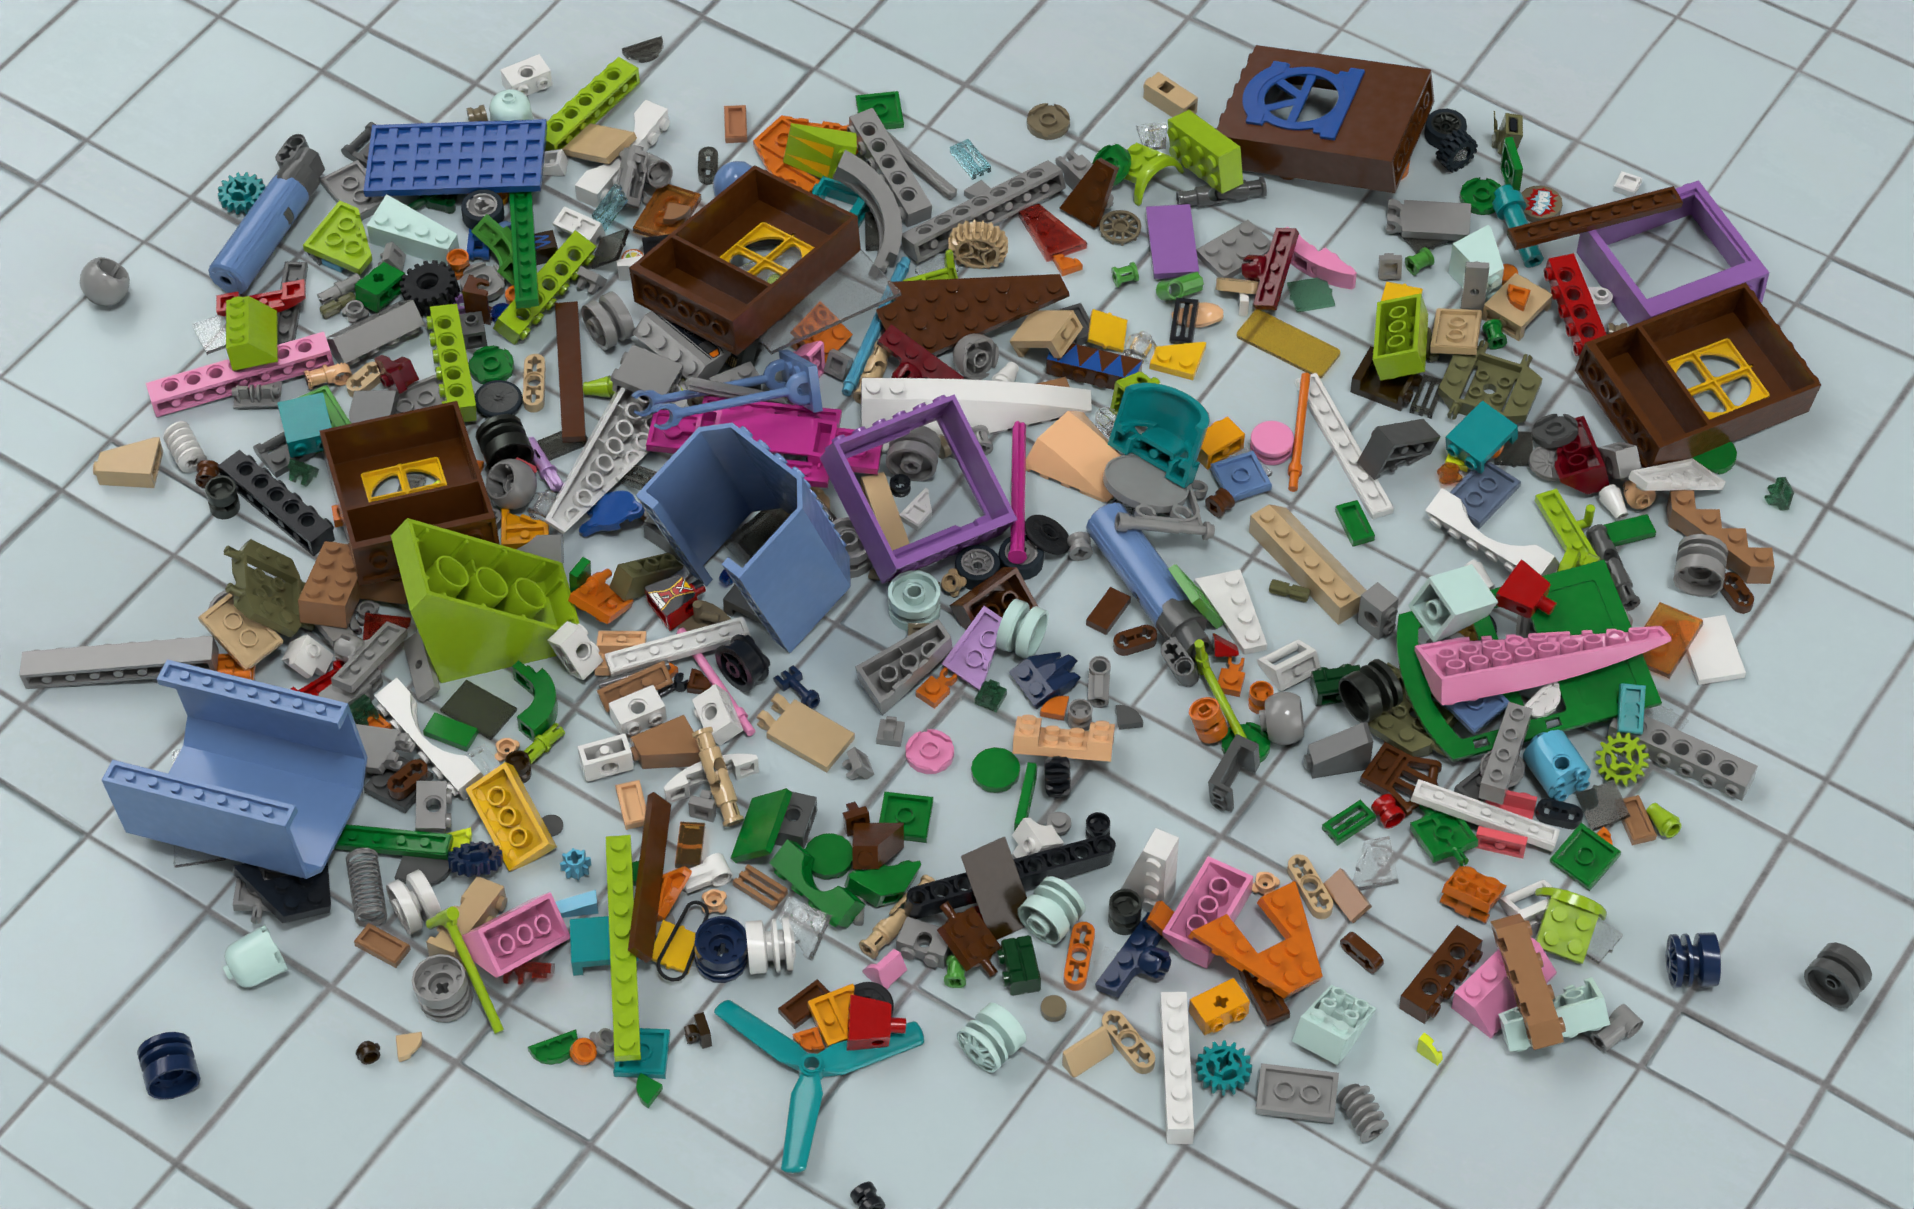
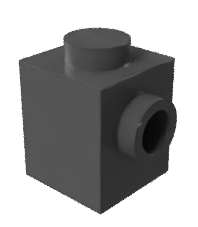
M482 311L460 314L465 349L488 346Z

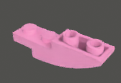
M1299 234L1291 265L1306 275L1329 285L1351 290L1355 288L1357 272L1351 266L1344 263L1326 247L1317 251L1315 246L1310 245Z

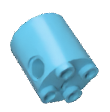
M1562 730L1539 733L1525 749L1523 760L1551 799L1563 802L1569 795L1576 791H1583L1590 785L1588 781L1591 774L1590 768Z

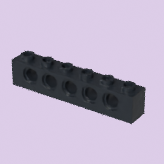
M238 450L218 465L220 476L224 475L233 479L237 493L312 556L320 552L325 541L333 542L335 540L333 524L327 518L323 519L319 516L313 506H307L297 493L290 492L281 480L277 481L273 478L268 469L265 467L261 468L251 455H245L241 450Z

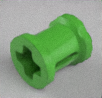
M1426 247L1420 249L1419 253L1414 256L1405 257V266L1412 275L1418 274L1420 269L1426 266L1430 267L1435 263L1431 251Z
M1130 262L1128 266L1111 268L1112 278L1116 287L1121 286L1125 282L1139 281L1138 270L1134 262Z
M950 955L946 958L948 969L947 975L944 976V984L951 988H962L966 985L965 969L955 955Z

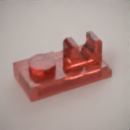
M526 962L503 974V982L509 984L510 976L513 972L518 976V984L520 985L525 982V972H532V978H547V973L554 974L555 963Z

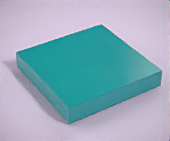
M640 1028L641 1060L614 1062V1077L638 1078L640 1073L649 1078L666 1079L670 1029Z

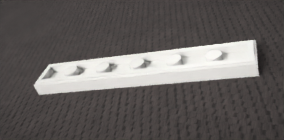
M742 616L606 653L605 660L611 677L661 661L668 660L670 662L717 649L721 645L730 644L731 638L737 634L751 635Z
M1420 779L1417 781L1411 798L1412 802L1476 825L1528 837L1527 843L1552 852L1560 829Z

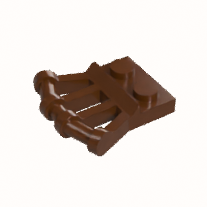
M1384 742L1361 775L1360 782L1380 792L1381 796L1391 794L1396 800V806L1401 807L1405 817H1408L1420 804L1411 800L1406 802L1394 787L1410 796L1413 795L1416 786L1400 779L1402 775L1415 782L1420 779L1438 786V773L1442 770V763L1433 759L1411 756ZM1411 767L1427 769L1429 771L1428 776Z

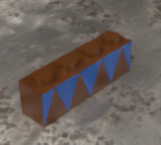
M1074 343L1069 346L1062 358H1054L1051 352H1049L1046 362V374L1055 377H1066V379L1076 382H1083L1114 390L1117 380L1137 372H1142L1141 359Z

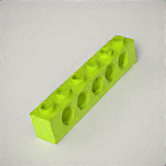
M620 57L609 63L599 75H596L585 88H582L574 98L566 102L564 107L556 114H553L547 121L545 151L564 148L590 123L596 124L640 83L639 68Z
M575 230L537 273L539 306L517 309L514 299L498 317L493 329L514 345L519 339L524 340L531 332V329H529L531 325L534 324L536 326L542 320L544 310L550 311L557 302L555 298L558 294L563 296L570 287L568 283L571 280L576 281L580 275L577 272L580 266L585 265L588 267L595 258L593 253L597 246Z
M457 304L431 306L430 316H426L428 330H432V333H429L431 347L435 346L436 349L432 350L434 364L438 363L439 366L435 367L437 381L441 380L442 384H438L440 398L444 397L445 401H442V404L457 401L464 422L477 421L476 402Z

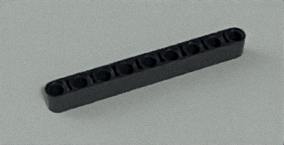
M1099 835L1013 860L1023 888L1028 889L1039 886L1047 876L1064 879L1109 866L1112 863L1116 843L1108 835ZM965 872L910 888L907 892L904 909L910 918L920 919L942 913L943 911L939 907L947 901L953 909L974 904L977 901Z

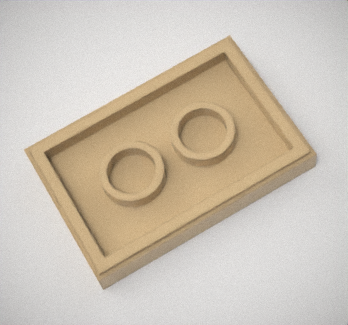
M590 123L562 149L566 156L610 164L637 137L635 132Z
M1438 308L1436 310L1430 353L1477 355L1482 310Z
M230 593L198 617L201 624L243 670H250L282 645L284 641L275 630L249 619L234 606L233 595Z

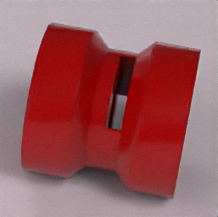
M1391 794L1380 796L1371 805V809L1377 816L1381 817L1380 822L1387 829L1395 827L1405 817V813L1401 807L1396 806V800Z

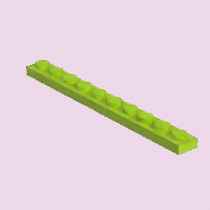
M631 835L606 836L615 1062L641 1060L637 958L628 951L634 905Z

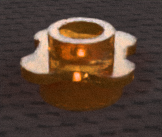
M1455 463L1443 464L1437 470V474L1440 475L1439 482L1441 484H1452L1462 481V475L1459 474L1460 467Z

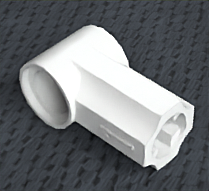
M712 854L703 861V864L690 868L692 874L683 889L688 894L711 884L715 887H720L729 883L733 875L723 854Z

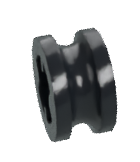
M896 474L890 479V490L893 496L901 498L910 493L911 482L908 476ZM899 484H904V487L903 485H901V488L896 487V485L899 486Z

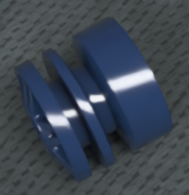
M716 916L707 919L699 926L695 933L694 943L695 964L698 972L705 979L714 983H727L737 979L743 974L748 961L745 928L739 921L726 916Z
M1714 932L1695 934L1693 945L1687 933L1682 934L1681 938L1677 934H1670L1667 939L1665 962L1671 986L1673 988H1680L1683 983L1686 988L1691 987L1694 976L1700 987L1719 985L1721 956L1716 934Z
M165 1032L152 1036L139 1046L137 1055L148 1095L162 1100L173 1099L191 1092L198 1086L201 1078L196 1060L194 1059L195 1055L189 1036L179 1032Z

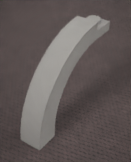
M845 150L833 179L845 184L856 192L870 208L875 218L879 232V247L868 277L876 280L880 272L884 274L887 266L893 265L898 255L902 240L901 214L896 199L883 178L865 161Z

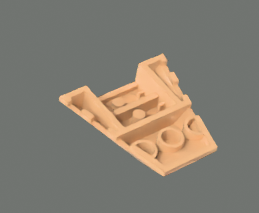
M1067 411L1037 438L1026 458V471L1030 472V470L1040 473V477L1055 479L1061 482L1062 486L1067 488L1072 486L1079 489L1080 493L1106 503L1108 501L1111 502L1114 496L1104 485V470L1110 460L1122 455L1118 450L1108 445L1109 440L1083 412Z

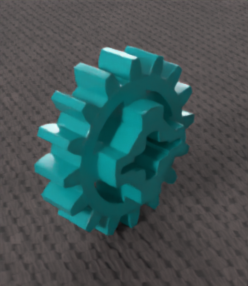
M237 172L234 178L231 175L228 176L229 181H221L222 186L218 187V199L221 202L222 208L227 207L229 213L235 210L237 215L240 211H244L247 214L266 187L263 184L262 178L257 179L256 174L250 177L248 172H245L244 176Z
M1223 1040L1222 1046H1218L1214 1041L1212 1042V1049L1205 1046L1203 1047V1054H1198L1195 1068L1197 1079L1203 1080V1088L1211 1086V1093L1213 1094L1217 1089L1221 1090L1222 1096H1225L1226 1090H1230L1232 1094H1235L1236 1087L1243 1090L1245 1082L1250 1081V1073H1252L1250 1055L1244 1056V1048L1237 1050L1235 1042L1231 1046H1227L1226 1040Z

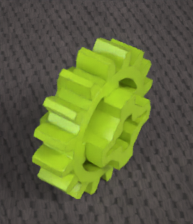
M1617 732L1616 739H1613L1610 735L1607 736L1609 742L1607 744L1601 742L1600 745L1603 750L1596 751V755L1601 757V759L1595 761L1596 765L1602 766L1598 770L1599 774L1606 773L1605 781L1607 782L1613 778L1615 786H1618L1620 781H1623L1625 787L1628 786V780H1632L1635 784L1638 783L1636 776L1644 777L1645 774L1642 768H1649V764L1644 762V760L1650 758L1648 753H1643L1647 748L1646 745L1642 744L1639 746L1640 738L1636 737L1634 740H1631L1630 733H1627L1625 738H1622L1620 732ZM1618 744H1626V745H1625L1624 747H1622V748H1615V747H1614V746H1616V745H1618ZM1636 750L1639 755L1638 765L1633 761ZM1607 754L1611 757L1612 760L1609 769L1606 764ZM1616 755L1621 757L1626 755L1629 764L1624 762L1619 764ZM1629 770L1631 772L1626 775H1619L1621 771Z

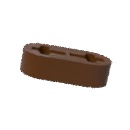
M1733 572L1725 573L1723 588L1720 592L1735 612L1741 614L1750 612L1754 604L1752 592L1738 574Z
M1141 625L1119 632L1114 636L1113 649L1121 656H1128L1150 649L1157 643V630L1151 625Z
M415 759L404 765L388 779V794L398 800L404 799L416 789L417 781L427 780V764L422 760ZM395 785H397V786L403 785V788L401 789V788L397 787L396 789H394V786H395Z
M1349 932L1340 940L1342 949L1368 972L1375 973L1384 965L1382 956L1356 933Z

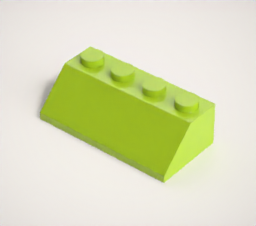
M238 296L231 300H226V350L233 371L278 362L277 310L250 296Z

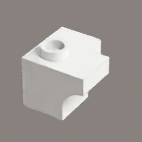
M307 634L290 641L282 661L308 679L314 673L319 676L326 674L334 654Z
M1031 817L1023 818L1012 834L1018 843L1013 851L1016 858L1064 845V842L1052 825H1040L1033 821Z

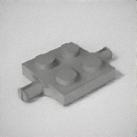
M258 867L264 880L289 875ZM238 878L232 904L233 910L252 911L251 922L256 924L257 920L259 924L262 921V912L269 910L262 904V899L255 892L251 893L246 888V883L241 878Z

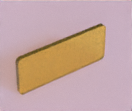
M1255 310L1237 331L1238 339L1306 373H1317L1319 378H1323L1340 356L1338 348L1261 310Z

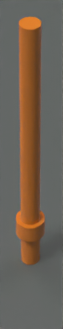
M1309 373L1301 374L1292 461L1288 466V475L1290 476L1288 489L1292 492L1298 490L1299 477L1302 475L1301 455L1310 385Z

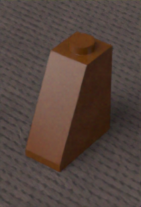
M854 823L853 869H879L904 848V823Z

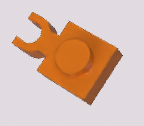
M1229 657L1228 669L1221 668L1218 683L1224 694L1240 697L1245 679V672H1241L1244 667L1245 658H1241L1239 664H1233V657Z
M944 667L937 679L930 676L916 690V697L935 709L950 694L948 686H952L957 681V674L954 673L952 677L946 678L948 668Z

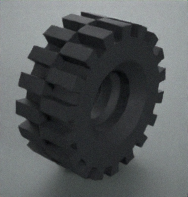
M432 260V263L429 264L428 261H423L424 265L419 266L417 263L414 265L415 269L409 268L407 270L408 275L403 274L402 281H400L402 296L404 300L414 301L421 317L424 314L430 316L431 306L456 304L455 297L458 298L460 288L454 270H452L450 265L446 266L445 262L441 261L438 264L437 260ZM429 285H435L434 287H432V288H430V289H424L425 287H427V286H429Z

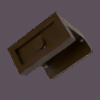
M1370 346L1352 377L1350 392L1402 411L1405 404H1410L1414 394L1413 390L1414 388H1419L1423 376L1418 373L1394 379L1380 380L1373 362L1374 347Z

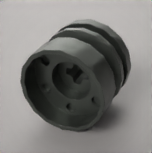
M511 414L496 415L487 419L477 429L475 437L489 471L497 462L505 459H516L518 457L528 463L532 462L534 451L522 422L517 416Z
M1380 659L1372 660L1368 665L1362 666L1359 671H1353L1339 681L1338 689L1345 707L1361 723H1369L1379 717L1382 711H1389L1392 707L1398 706L1403 701V692L1397 676Z

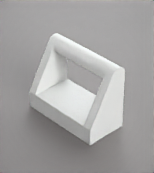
M1299 639L1257 660L1259 667L1280 691L1311 676V671L1321 668L1317 651ZM1295 651L1299 652V654L1277 665L1272 664Z
M1543 879L1501 897L1499 902L1508 916L1520 913L1525 921L1529 920L1531 927L1541 923L1549 897L1524 909L1518 908L1514 903L1534 895L1537 888L1553 886Z

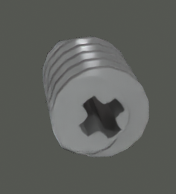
M1355 1083L1344 1087L1339 1092L1338 1099L1342 1102V1107L1346 1111L1348 1118L1351 1119V1124L1356 1128L1360 1141L1368 1142L1377 1138L1388 1127L1389 1122L1382 1120L1384 1117L1382 1111H1377L1380 1106L1378 1103L1373 1102L1375 1100L1374 1095L1368 1094L1370 1087L1367 1085L1360 1086Z

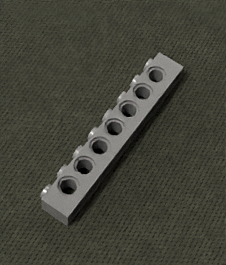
M1047 160L902 233L901 241L904 253L919 263L948 248V238L952 229L956 228L958 223L964 224L965 220L973 222L975 219L977 222L984 220V223L992 222L994 225L1065 189L1062 169Z

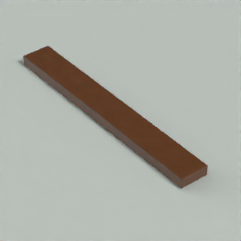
M1672 186L1507 229V236L1514 249L1519 250L1681 208L1683 201L1675 187Z
M578 301L555 303L563 443L586 441Z
M652 792L647 797L628 951L645 963L653 958L671 804L655 792Z

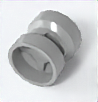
M1075 699L1069 704L1068 725L1070 728H1082L1085 731L1090 729L1093 708L1089 701Z

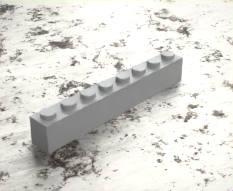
M199 636L32 650L22 652L19 676L26 689L156 679L167 659L217 671L219 649L213 636Z

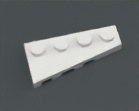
M1693 458L1632 470L1628 478L1636 484L1638 489L1643 491L1723 490L1726 481Z
M1240 569L1194 579V584L1202 591L1223 621L1229 635L1243 655L1267 650V642Z

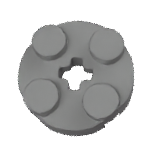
M485 262L470 265L463 271V276L460 278L461 291L469 274L476 278L487 280L489 286L480 285L478 287L488 291V301H492L505 293L506 282L505 278L497 272L499 269L497 265L493 264V267L487 266Z

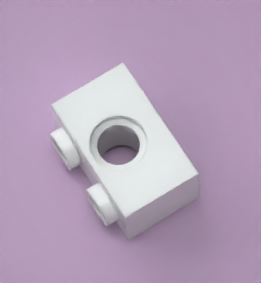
M540 54L500 70L504 88L506 90H518L526 96L553 85L551 70Z
M567 621L547 641L569 674L584 680L603 662V659L599 655L600 650L597 645L588 638V631L581 624Z
M713 685L692 699L696 708L694 710L696 717L701 721L703 728H713L712 735L715 743L721 746L743 731L728 692L718 685Z
M654 685L609 703L610 717L620 735L625 733L626 737L636 735L641 730L657 726L667 720L665 705Z
M625 733L578 746L579 760L586 782L634 769L632 752Z

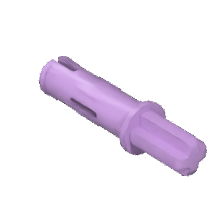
M528 437L534 451L532 461L538 468L541 479L546 481L553 492H559L564 483L557 474V468L550 463L536 439Z

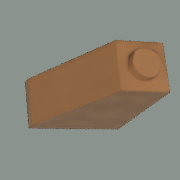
M681 715L630 737L633 761H638L642 769L690 767L700 762L701 760L698 755L700 750L696 739L692 736L694 731L686 717Z

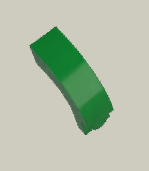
M518 660L512 665L514 680L534 696L531 705L517 716L518 728L521 733L534 742V738L537 735H542L556 721L558 715L556 690L552 678L543 668L536 673L531 666H525Z

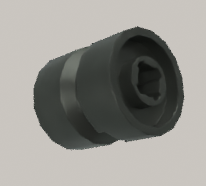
M224 475L211 478L205 485L210 512L214 517L222 520L234 517L240 510V501L233 479Z
M1120 889L1110 897L1108 923L1112 931L1119 935L1132 934L1141 922L1142 901L1135 891Z

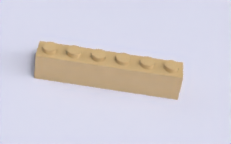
M1269 504L1250 515L1249 533L1300 586L1310 589V596L1338 625L1359 613L1361 595L1367 590L1286 507Z

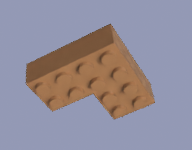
M327 541L324 542L298 599L300 623L339 628L348 627L359 599L407 604L408 601L401 577L360 586L348 544Z

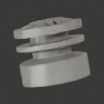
M1693 534L1684 537L1679 542L1677 550V562L1673 577L1675 586L1682 592L1692 596L1704 597L1717 594L1724 584L1728 556L1726 544L1711 535Z
M445 954L433 955L420 962L413 971L411 980L413 990L422 1011L428 1018L436 1022H450L466 1014L472 1004L473 993L464 967L458 959Z

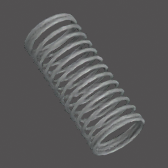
M370 848L355 849L348 853L345 858L355 922L363 927H366L368 923L377 926L387 919L378 854ZM372 853L375 855V857L370 855L360 856L349 862L357 854ZM360 858H374L373 860H363L352 864L353 861ZM372 867V868H369V869H366V870H357V869ZM372 872L369 874L359 875V873ZM366 876H374V877L369 878V879H360V878L366 877ZM366 881H374L368 884H360ZM365 886H374L371 888L361 889ZM369 890H375L371 893H362ZM369 895H377L370 898H362ZM368 900H376L374 902L363 903ZM379 911L382 912L381 914L372 917L360 916V914H374ZM385 914L383 918L371 922L361 921L358 919V917L363 919H373Z

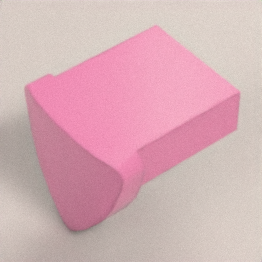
M893 949L880 962L869 964L862 972L872 982L888 989L891 984L907 971L901 952Z

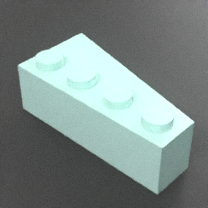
M387 194L367 224L371 244L385 248V244L393 242L407 255L431 262L432 260H437L438 264L442 261L448 266L446 260L448 252L453 249H460L458 236L455 232Z
M1592 977L1585 979V985L1575 988L1574 985L1563 988L1564 993L1555 996V999L1552 1000L1558 1017L1563 1018L1566 1032H1563L1562 1035L1565 1038H1572L1577 1036L1578 1033L1586 1031H1598L1604 1026L1610 1025L1604 996ZM1515 1007L1499 1013L1504 1041L1509 1051L1520 1052L1530 1047L1531 1044L1528 1041L1524 1020L1518 1008Z

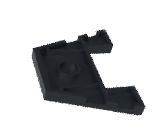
M328 861L321 873L307 879L287 875L264 880L258 866L246 863L233 866V875L237 879L241 878L246 883V888L251 893L255 892L262 899V904L281 923L330 913L331 898Z

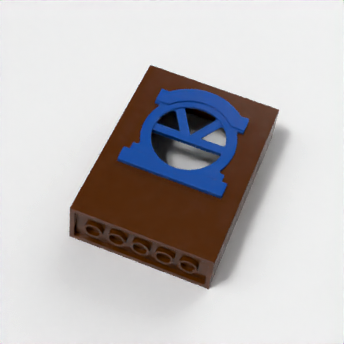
M1256 45L1253 52L1248 56L1247 65L1242 69L1240 80L1234 85L1233 95L1231 98H1228L1226 110L1224 113H1221L1218 127L1215 129L1240 146L1242 170L1396 193L1435 102L1432 71L1425 68ZM1274 84L1294 98L1268 105L1264 101L1266 93ZM1291 84L1301 85V91ZM1312 87L1338 91L1337 104L1329 113L1314 120L1297 122ZM1293 106L1287 120L1280 119L1270 113L1273 110Z

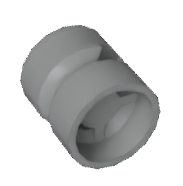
M649 153L646 163L647 174L645 182L653 187L662 188L671 181L673 169L667 161Z

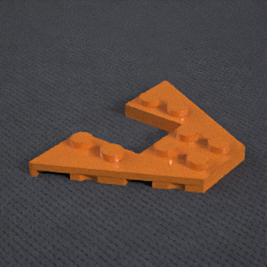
M781 115L753 140L754 148L768 172L812 193L814 185L818 184L820 180L805 171L783 163L791 123L847 131L849 125L842 126L839 123L825 121L822 124L811 123L809 119H795L790 116Z
M1295 881L1262 896L1257 902L1285 938L1284 941L1257 953L1228 914L1193 930L1188 937L1191 940L1195 937L1212 948L1211 952L1213 954L1223 957L1227 963L1241 972L1245 969L1259 978L1257 982L1271 988L1274 993L1284 999L1313 985L1323 975Z

